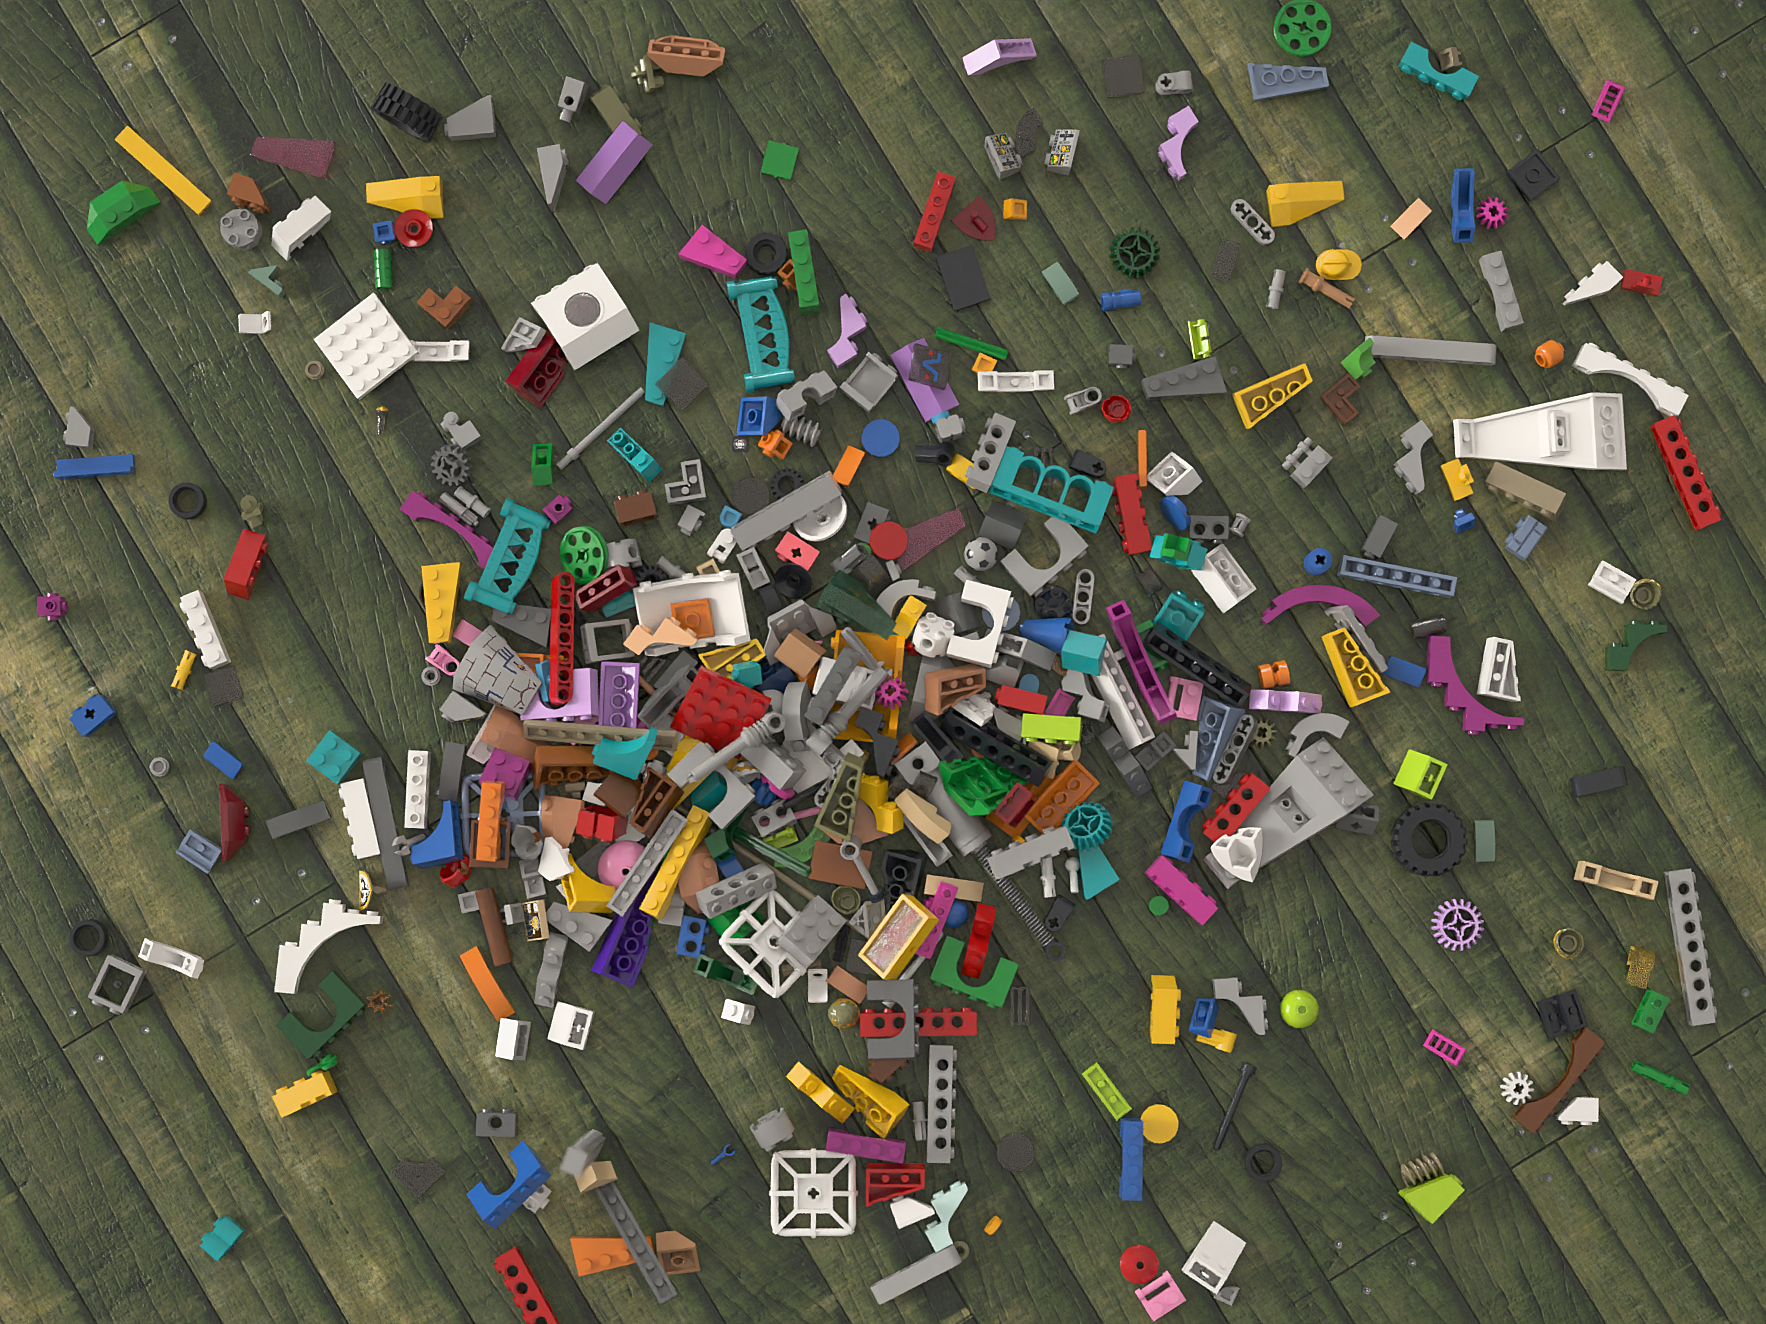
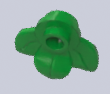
M331 1053L324 1055L320 1063L307 1070V1076L309 1077L317 1069L328 1070L338 1063L337 1055H331Z

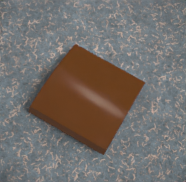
M612 771L593 795L624 819L634 808L636 801L639 800L642 783L637 779L634 780Z

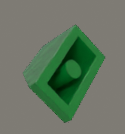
M552 443L533 444L531 469L534 485H553Z

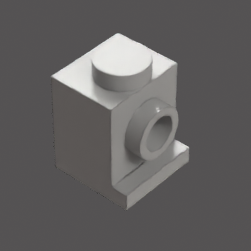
M688 505L678 523V526L681 528L680 532L690 536L694 530L698 531L702 523L700 518L705 519L706 514Z

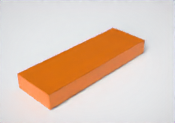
M1145 430L1138 431V486L1141 490H1145L1147 487V444Z

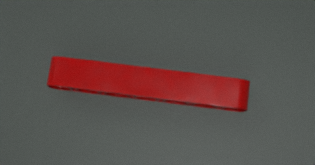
M562 572L556 575L551 582L549 698L551 703L557 706L569 702L573 695L574 577L570 572ZM561 578L565 580V586L561 584ZM560 597L564 598L565 605L561 603ZM560 615L565 619L564 624L560 621ZM559 635L564 637V643L560 641ZM559 653L564 656V662L560 660ZM559 672L564 676L563 681L559 678ZM559 691L563 694V700L558 696Z

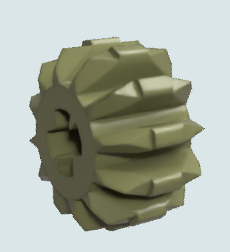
M1258 717V727L1251 742L1255 741L1252 746L1253 748H1256L1259 743L1260 749H1264V743L1270 747L1271 743L1269 740L1276 741V738L1271 736V734H1276L1278 731H1271L1275 723L1267 725L1269 718L1262 722V717ZM1258 728L1265 730L1264 738L1257 736Z

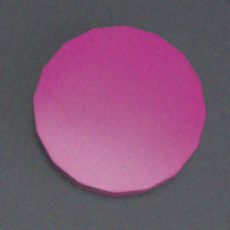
M761 774L763 783L766 784L768 782L770 790L779 797L789 800L795 795L793 788L780 790L767 777Z

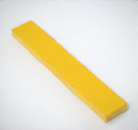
M126 126L115 138L124 149L199 216L212 203L207 196L130 127Z

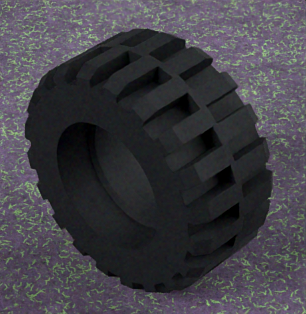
M1436 803L1414 805L1402 812L1400 818L1396 819L1394 823V829L1391 830L1392 841H1390L1394 849L1393 854L1399 860L1398 863L1407 868V871L1419 876H1439L1453 870V867L1462 861L1461 857L1466 853L1465 845L1468 844V839L1465 837V833H1467L1466 827H1463V821L1455 815L1456 812L1446 808L1447 806ZM1427 821L1440 825L1446 835V846L1443 852L1433 858H1425L1416 853L1411 840L1413 830L1419 824Z

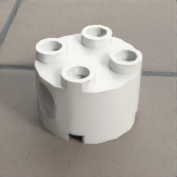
M927 613L926 616L920 618L917 622L912 639V645L915 644V650L928 657L935 658L936 655H940V657L945 656L951 635L954 634V623L937 617L934 613Z

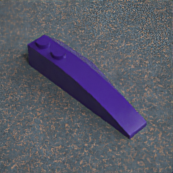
M657 871L652 873L625 915L622 917L618 913L616 914L591 970L631 988L634 986L648 953L649 946L647 944L649 935L652 932V916L639 908L658 874Z

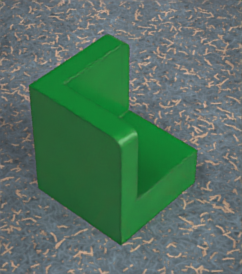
M1166 533L1160 555L1173 560L1187 562L1192 539Z

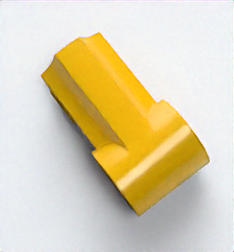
M1213 1029L1211 1038L1197 1035L1196 1041L1232 1053L1237 1034L1222 1029Z

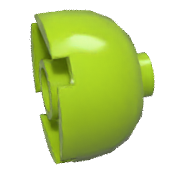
M1294 990L1288 992L1281 1001L1280 1014L1288 1025L1294 1028H1305L1316 1021L1319 1014V1005L1311 993L1304 990Z

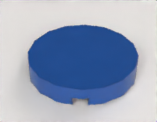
M884 419L870 422L862 433V444L865 450L878 458L893 454L900 441L896 426Z
M1173 495L1171 497L1165 496L1161 499L1160 507L1168 522L1179 530H1185L1189 527L1191 517L1190 515L1187 516L1186 512L1188 510L1182 501Z

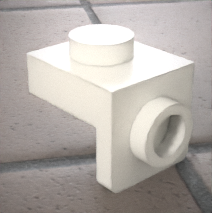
M726 999L721 1018L750 1025L754 1017L755 1006Z

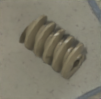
M1433 1152L1429 1154V1158L1426 1155L1422 1156V1161L1416 1158L1415 1165L1412 1161H1409L1408 1168L1405 1164H1401V1175L1408 1189L1409 1182L1416 1186V1179L1421 1183H1424V1176L1431 1180V1173L1438 1177V1171L1440 1170L1444 1175L1441 1162Z

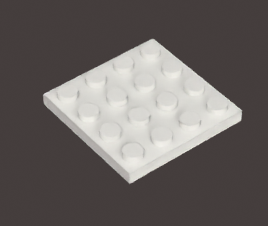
M375 293L368 296L314 339L359 400L419 354Z

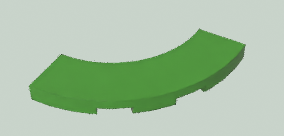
M814 826L812 832L802 842L791 847L779 848V850L804 863L812 858L815 840L828 842L831 837ZM777 861L774 862V867H786Z

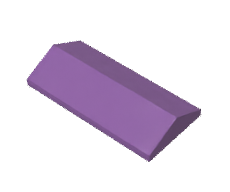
M622 121L576 181L590 194L607 204L653 144Z
M922 338L906 345L890 356L926 423L936 414L959 406V403L938 363L928 364L939 373L937 382L934 381L935 374L922 365L923 361L935 359L933 355H929L931 350L925 339Z
M601 661L598 725L637 728L640 663Z

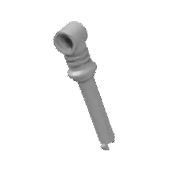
M884 661L877 662L876 665L878 667L838 711L828 713V718L826 719L828 722L824 721V726L821 725V729L818 728L806 741V744L818 755H821L833 742L832 739L836 738L835 735H839L838 731L847 730L848 719L888 675L892 676V668L888 672L881 668Z
M775 711L766 712L760 721L756 722L757 725L754 723L752 724L753 727H744L738 739L691 770V774L686 777L687 781L690 783L698 782L747 747H759L760 739L765 740V737L768 738L769 734L772 735L775 732L782 731L785 726L784 717ZM773 717H777V723L771 726L770 720Z

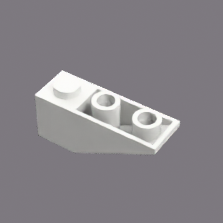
M1608 261L1603 265L1598 263L1591 270L1593 274L1589 278L1585 276L1578 283L1580 287L1576 291L1572 289L1565 295L1567 300L1563 305L1606 294L1623 276Z

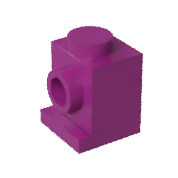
M558 495L542 510L558 525L573 511L571 507L573 503L566 495L563 498ZM559 504L562 505V510L556 511L555 507Z

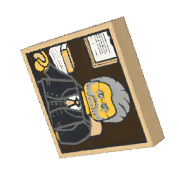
M544 900L522 903L527 941L549 938Z

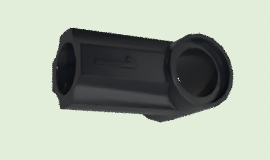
M942 442L938 446H916V462L937 463L939 466L947 467L952 463L955 448L949 442Z

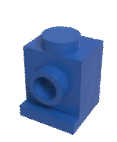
M392 221L373 223L376 243L388 245L393 243L392 241L397 240L395 225Z

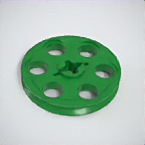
M1293 0L1281 8L1274 22V35L1277 43L1284 51L1294 56L1306 57L1319 52L1325 46L1331 34V20L1327 11L1313 0ZM1307 6L1314 7L1315 14L1307 15L1305 8ZM1288 8L1295 9L1296 16L1288 17L1286 10ZM1323 21L1327 27L1325 30H1318L1316 23ZM1303 23L1306 25L1305 28L1308 30H1304L1303 32L1299 31L1300 27H1298V25L1301 26ZM1281 25H1286L1289 28V33L1283 35L1278 29ZM1316 38L1319 41V46L1316 48L1311 47L1309 40ZM1292 40L1299 41L1300 48L1297 50L1292 49L1290 42Z
M588 526L569 530L563 537L560 546V560L564 571L570 572L574 577V582L579 584H588L606 573L609 552L602 535L594 528ZM587 532L590 534L591 537L590 542L586 540ZM573 535L576 537L577 540L576 545H574L572 542ZM597 548H599L601 551L600 557H598L596 554ZM569 553H570V554L572 555V557H573L572 562H569V560H568V554H569ZM593 565L597 569L596 575H594L592 572ZM579 568L583 572L582 578L578 575Z

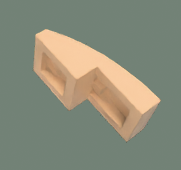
M1418 198L1390 227L1405 239L1432 210Z

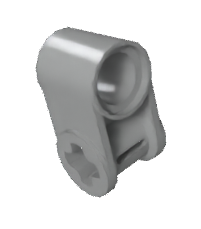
M1186 70L1160 75L1155 85L1156 91L1160 95L1192 92L1191 72Z
M1090 387L1065 396L1064 400L1069 405L1070 415H1075L1098 405L1102 395L1098 388ZM1090 392H1095L1098 395V399L1090 401L1087 395Z

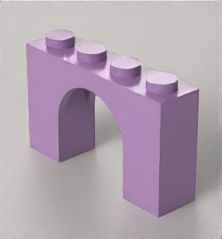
M592 668L573 669L572 699L560 709H553L547 701L543 702L539 688L525 714H520V719L522 721L528 719L557 722V719H563V722H573L574 718L592 720L593 716H599L598 670Z

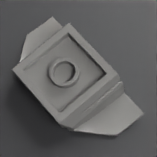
M799 600L767 617L769 634L764 647V653L770 665L780 661L774 657V654L788 634L795 628L804 634L817 629L822 637L837 630L832 615L814 609L803 600Z

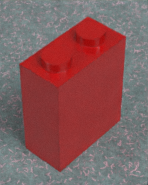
M1002 685L1001 689L997 688L994 701H997L996 706L1037 715H1043L1047 700L1045 695Z

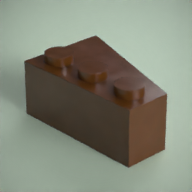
M648 766L645 781L641 786V794L639 800L636 801L629 824L638 832L652 839L670 811L680 800L684 791L677 784Z

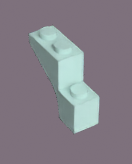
M957 1181L949 1186L951 1189L943 1192L941 1190L932 1195L931 1203L941 1221L937 1222L935 1220L926 1225L925 1233L935 1252L953 1244L948 1232V1223L967 1193L968 1188L965 1181L962 1183Z

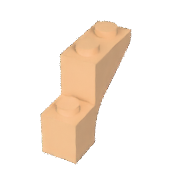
M666 617L654 635L651 634L652 630L644 624L641 626L636 625L623 645L637 655H640L648 645L655 642L692 646L697 642L698 638L695 637L697 634L690 628L685 630L679 626L681 622L676 618Z

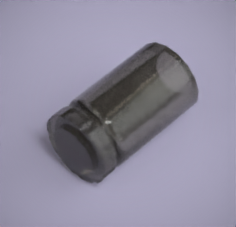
M1440 614L1438 617L1432 616L1410 621V631L1413 639L1416 640L1446 633L1447 625L1444 616Z

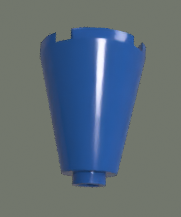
M1072 618L1025 620L1020 625L1019 634H1022V638L1029 639L1061 655V650L1069 631L1074 630V624H1070L1074 620Z

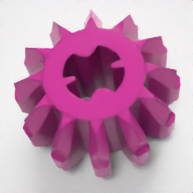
M1488 197L1486 202L1483 200L1480 202L1481 207L1476 208V211L1479 212L1476 219H1482L1479 224L1483 225L1486 223V229H1489L1491 225L1494 229H1497L1498 225L1503 226L1505 224L1504 220L1508 219V215L1505 213L1509 209L1502 207L1505 201H1502L1500 204L1498 203V197H1495L1493 201L1491 197ZM1490 210H1493V214H1495L1493 217L1491 216V212H1489Z
M889 676L888 682L884 679L882 681L883 686L879 685L877 687L880 691L875 692V695L879 697L877 701L879 704L883 703L884 708L890 705L891 709H895V704H898L899 707L902 706L900 700H907L904 695L908 694V690L904 689L906 684L905 682L900 683V678L897 677L893 682L892 676ZM894 689L893 696H890L888 693H891V690Z

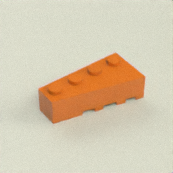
M572 1236L570 1238L579 1277L636 1263L621 1236ZM645 1236L654 1254L656 1255L652 1236Z

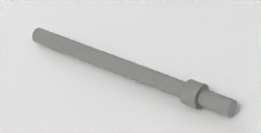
M640 387L574 449L571 448L566 452L567 455L556 465L562 470L572 460L575 461L579 454L643 396L645 391Z

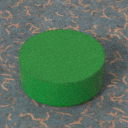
M1155 896L1149 902V909L1155 915H1163L1168 910V901L1162 896Z

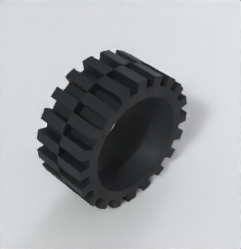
M386 82L370 107L374 113L381 116L388 123L426 143L430 142L443 119V116L427 103L422 102L409 92Z

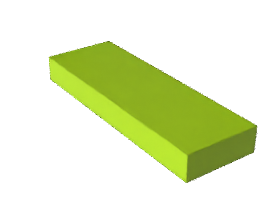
M1097 1062L1082 1073L1116 1121L1132 1110Z

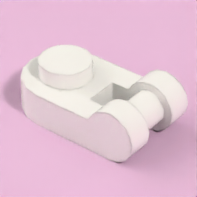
M731 529L722 530L707 552V555L719 559L718 562L724 564L737 543L730 532ZM720 545L726 548L723 553L717 550Z

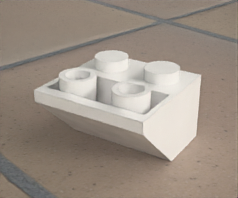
M558 1001L547 1039L570 1047L585 1049L595 1011Z

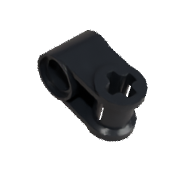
M1079 449L1075 450L1068 466L1076 472L1086 474L1095 479L1102 478L1106 472V464L1103 460ZM1100 465L1102 471L1095 473L1093 467Z
M1059 894L1044 919L1046 930L1050 932L1058 931L1071 914L1075 904ZM1055 918V923L1058 925L1057 927L1053 926L1052 928H1050V923L1048 921L1053 920Z

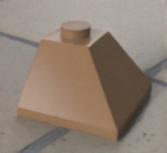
M676 1231L656 1233L658 1260L666 1275L700 1271L696 1244Z

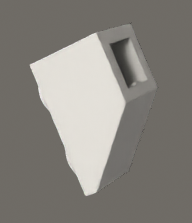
M1575 1096L1555 1115V1119L1561 1121V1124L1571 1125L1573 1121H1580V1125H1592V1122H1598L1599 1098Z

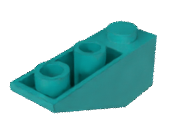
M621 427L607 440L649 483L663 470Z

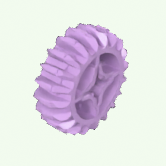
M1452 899V905L1445 901L1446 908L1439 905L1438 908L1441 913L1434 912L1438 919H1431V922L1437 923V926H1432L1431 929L1438 930L1433 936H1441L1438 940L1439 944L1446 941L1444 948H1448L1451 944V950L1455 951L1458 945L1459 951H1463L1464 944L1467 949H1470L1471 945L1469 942L1476 945L1477 941L1474 937H1482L1477 931H1484V928L1478 927L1479 924L1484 923V920L1477 919L1482 915L1481 912L1475 914L1474 912L1477 910V907L1473 906L1470 909L1471 902L1469 901L1464 906V899H1460L1458 904L1456 899ZM1458 909L1468 913L1471 920H1463ZM1452 910L1451 921L1443 924L1445 916ZM1457 920L1458 922L1466 923L1465 925L1459 926L1458 930L1455 927H1449V925H1454L1455 923H1457ZM1472 926L1470 934L1463 939L1464 929ZM1451 929L1457 941L1450 939L1444 930Z

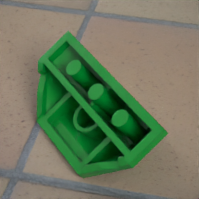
M120 181L90 202L87 231L99 246L161 204L151 187Z

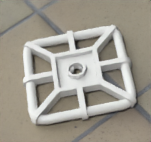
M774 890L757 897L746 910H742L739 913L740 916L719 939V945L743 969L745 975L748 974L773 998H779L800 976L806 973V969L810 965L804 967L777 943L778 939L800 914V911L797 912ZM767 899L768 920L761 925L752 916V913ZM775 901L792 917L785 926L775 917ZM745 921L757 931L750 939L730 938ZM775 938L777 940V947L771 946L769 939L773 940ZM730 945H749L758 956L748 964ZM761 959L771 967L772 987L753 969ZM785 959L795 971L780 986L779 965Z
M811 1148V1150H783L775 1152L771 1161V1190H769V1196H771L772 1232L775 1235L811 1236V1238H816V1236L852 1235L855 1232L856 1196H858V1191L856 1190L855 1155L816 1150V1148ZM783 1158H811V1173H797ZM816 1158H844L830 1173H816ZM779 1163L794 1177V1190H779ZM848 1163V1190L833 1191V1177ZM812 1188L819 1191V1195H816L815 1199L808 1195V1191H811ZM779 1196H794V1210L779 1224ZM833 1196H848V1224L833 1210ZM797 1213H811V1228L783 1227ZM816 1213H829L843 1228H816Z

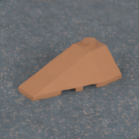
M495 705L480 737L481 741L528 760L532 764L537 746H549L544 740L525 739L524 722L513 712Z
M544 795L541 804L543 843L545 838L552 837L562 846V849L568 848L570 842H574L575 836H573V833L577 826L578 812L584 809L585 801Z

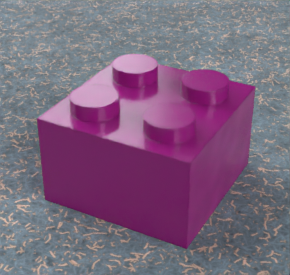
M494 747L479 783L482 787V782L485 780L505 782L504 797L517 801L530 774L532 765L528 760Z

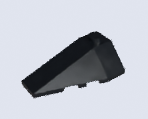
M885 850L882 875H884L887 914L902 894L914 896L917 899L925 871L927 854L913 850Z

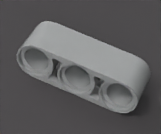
M1088 569L1081 570L1077 574L1075 582L1072 619L1074 620L1073 623L1078 626L1086 624L1090 618L1094 574ZM1088 574L1090 582L1082 583L1080 575ZM1086 593L1088 601L1080 602L1078 594ZM1077 612H1084L1086 619L1078 621L1076 619Z

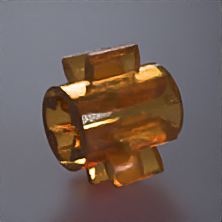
M373 990V996L367 997L370 1000V1004L367 1007L372 1006L374 1008L373 1013H376L378 1009L383 1013L385 1012V1006H391L390 1003H387V999L391 996H385L384 990H381L379 994H377L376 990ZM381 997L380 1000L383 1004L377 1006L375 999Z

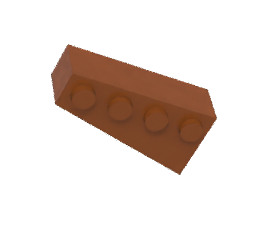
M537 746L531 774L534 789L541 788V785L549 783L550 786L558 785V782L570 780V783H574L581 778H587L588 780L605 778L612 771L593 763L595 755L592 752L595 746Z

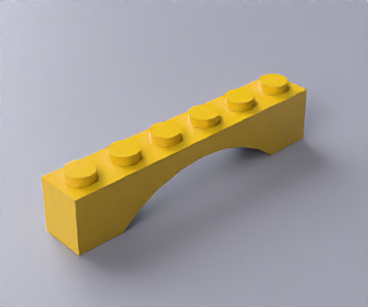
M694 805L692 806L687 816L689 821L674 841L639 908L646 914L660 921L663 920L687 861L701 840L707 835L713 823V820L708 816L709 812Z

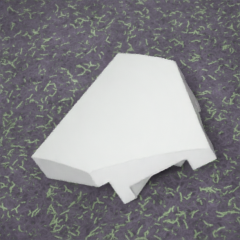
M984 692L982 694L976 693L967 699L960 700L953 708L979 726H983L992 719L995 705L990 701V693Z
M552 837L545 838L538 872L550 881L562 879L565 875L573 873V866H570L571 864L568 862L569 848L562 849V846Z

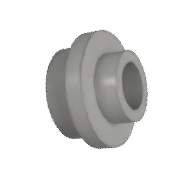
M427 667L423 670L421 678L426 685L434 686L439 683L441 673L435 667ZM430 673H434L435 678L433 680H429L428 675Z

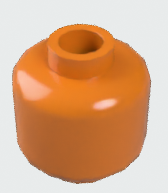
M1549 340L1536 349L1535 360L1541 367L1552 368L1563 360L1564 348L1560 343Z

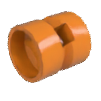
M1285 660L1274 662L1273 666L1269 663L1258 666L1259 679L1263 690L1274 688L1275 684L1278 686L1290 684L1289 670Z

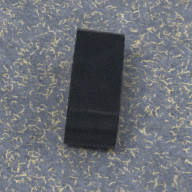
M1624 766L1570 778L1574 797L1628 785Z

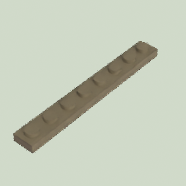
M525 719L523 723L525 739L594 745L600 744L602 738L613 741L635 740L649 731V729L528 719ZM658 730L651 749L677 751V732Z

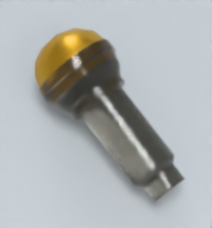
M382 405L377 407L375 411L378 417L377 435H383L385 418L389 414L388 408Z

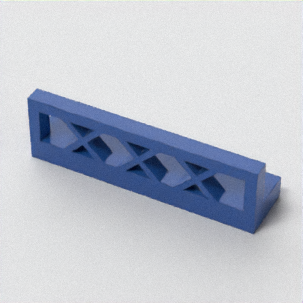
M128 454L56 460L57 471H53L54 477L59 480L136 474L135 456Z

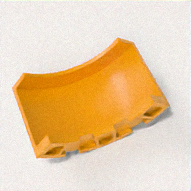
M836 630V636L831 638L834 660H837L845 646L852 649L841 635L843 630ZM854 631L877 662L884 661V664L881 666L882 668L893 669V682L898 677L901 683L905 636ZM860 659L857 666L868 669V667ZM894 689L891 690V693H888L890 696H893ZM835 702L830 713L838 711L843 705ZM877 702L876 706L873 705L872 710L883 714L886 721L883 732L879 731V734L896 740L899 706L895 704V709H891L890 705L884 708L883 703L879 704ZM858 710L848 719L847 730L838 731L839 735H835V739L873 742L872 738L865 731L855 726L860 713Z

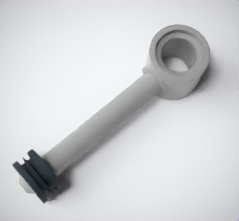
M852 835L850 842L843 839L840 854L847 860H854L871 892L868 895L871 902H880L885 898V894L881 888L877 889L860 857L861 839L856 835ZM847 845H852L855 849H849Z

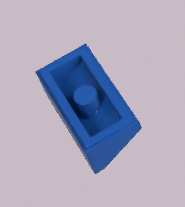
M1389 656L1386 663L1388 669L1382 675L1419 688L1427 669Z
M212 741L203 757L232 780L235 779L245 766L244 763L216 741Z
M1197 998L1189 1032L1211 1038L1219 1009L1216 999Z

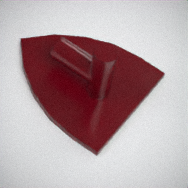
M979 195L951 221L964 234L974 239L994 241L995 220L991 209Z

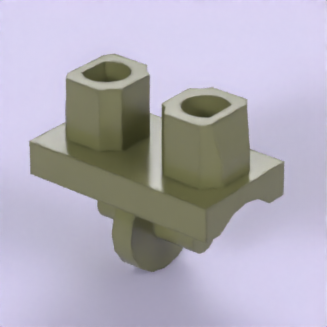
M644 55L643 59L639 60L640 65L635 66L636 72L631 74V78L637 79L638 85L644 84L645 94H649L654 89L661 88L664 82L662 76H653V71L659 70L660 67L647 55Z
M252 495L244 496L240 503L243 509L241 514L243 521L248 519L251 528L261 525L262 521H264L262 502L258 504L257 499Z

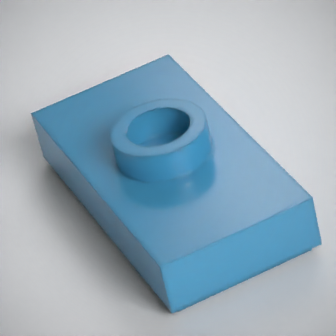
M549 659L535 664L537 676L543 682L540 686L543 702L550 701Z

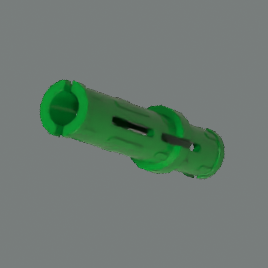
M1635 1060L1632 1065V1072L1660 1083L1666 1089L1670 1088L1683 1095H1686L1689 1090V1083L1675 1078L1672 1074H1665L1638 1060Z

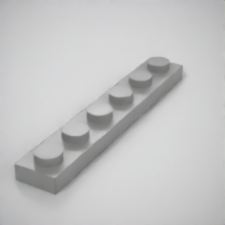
M673 809L670 811L606 906L622 917L625 915L689 821L687 818Z

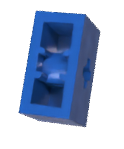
M95 694L87 700V704L83 708L80 706L72 712L73 716L69 720L83 737H89L114 717L117 711L104 695ZM90 711H95V713L93 714L94 718L90 717Z

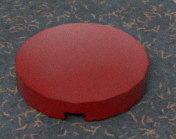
M882 522L871 531L869 544L872 552L877 557L885 560L895 559L906 550L908 543L907 534L899 524Z

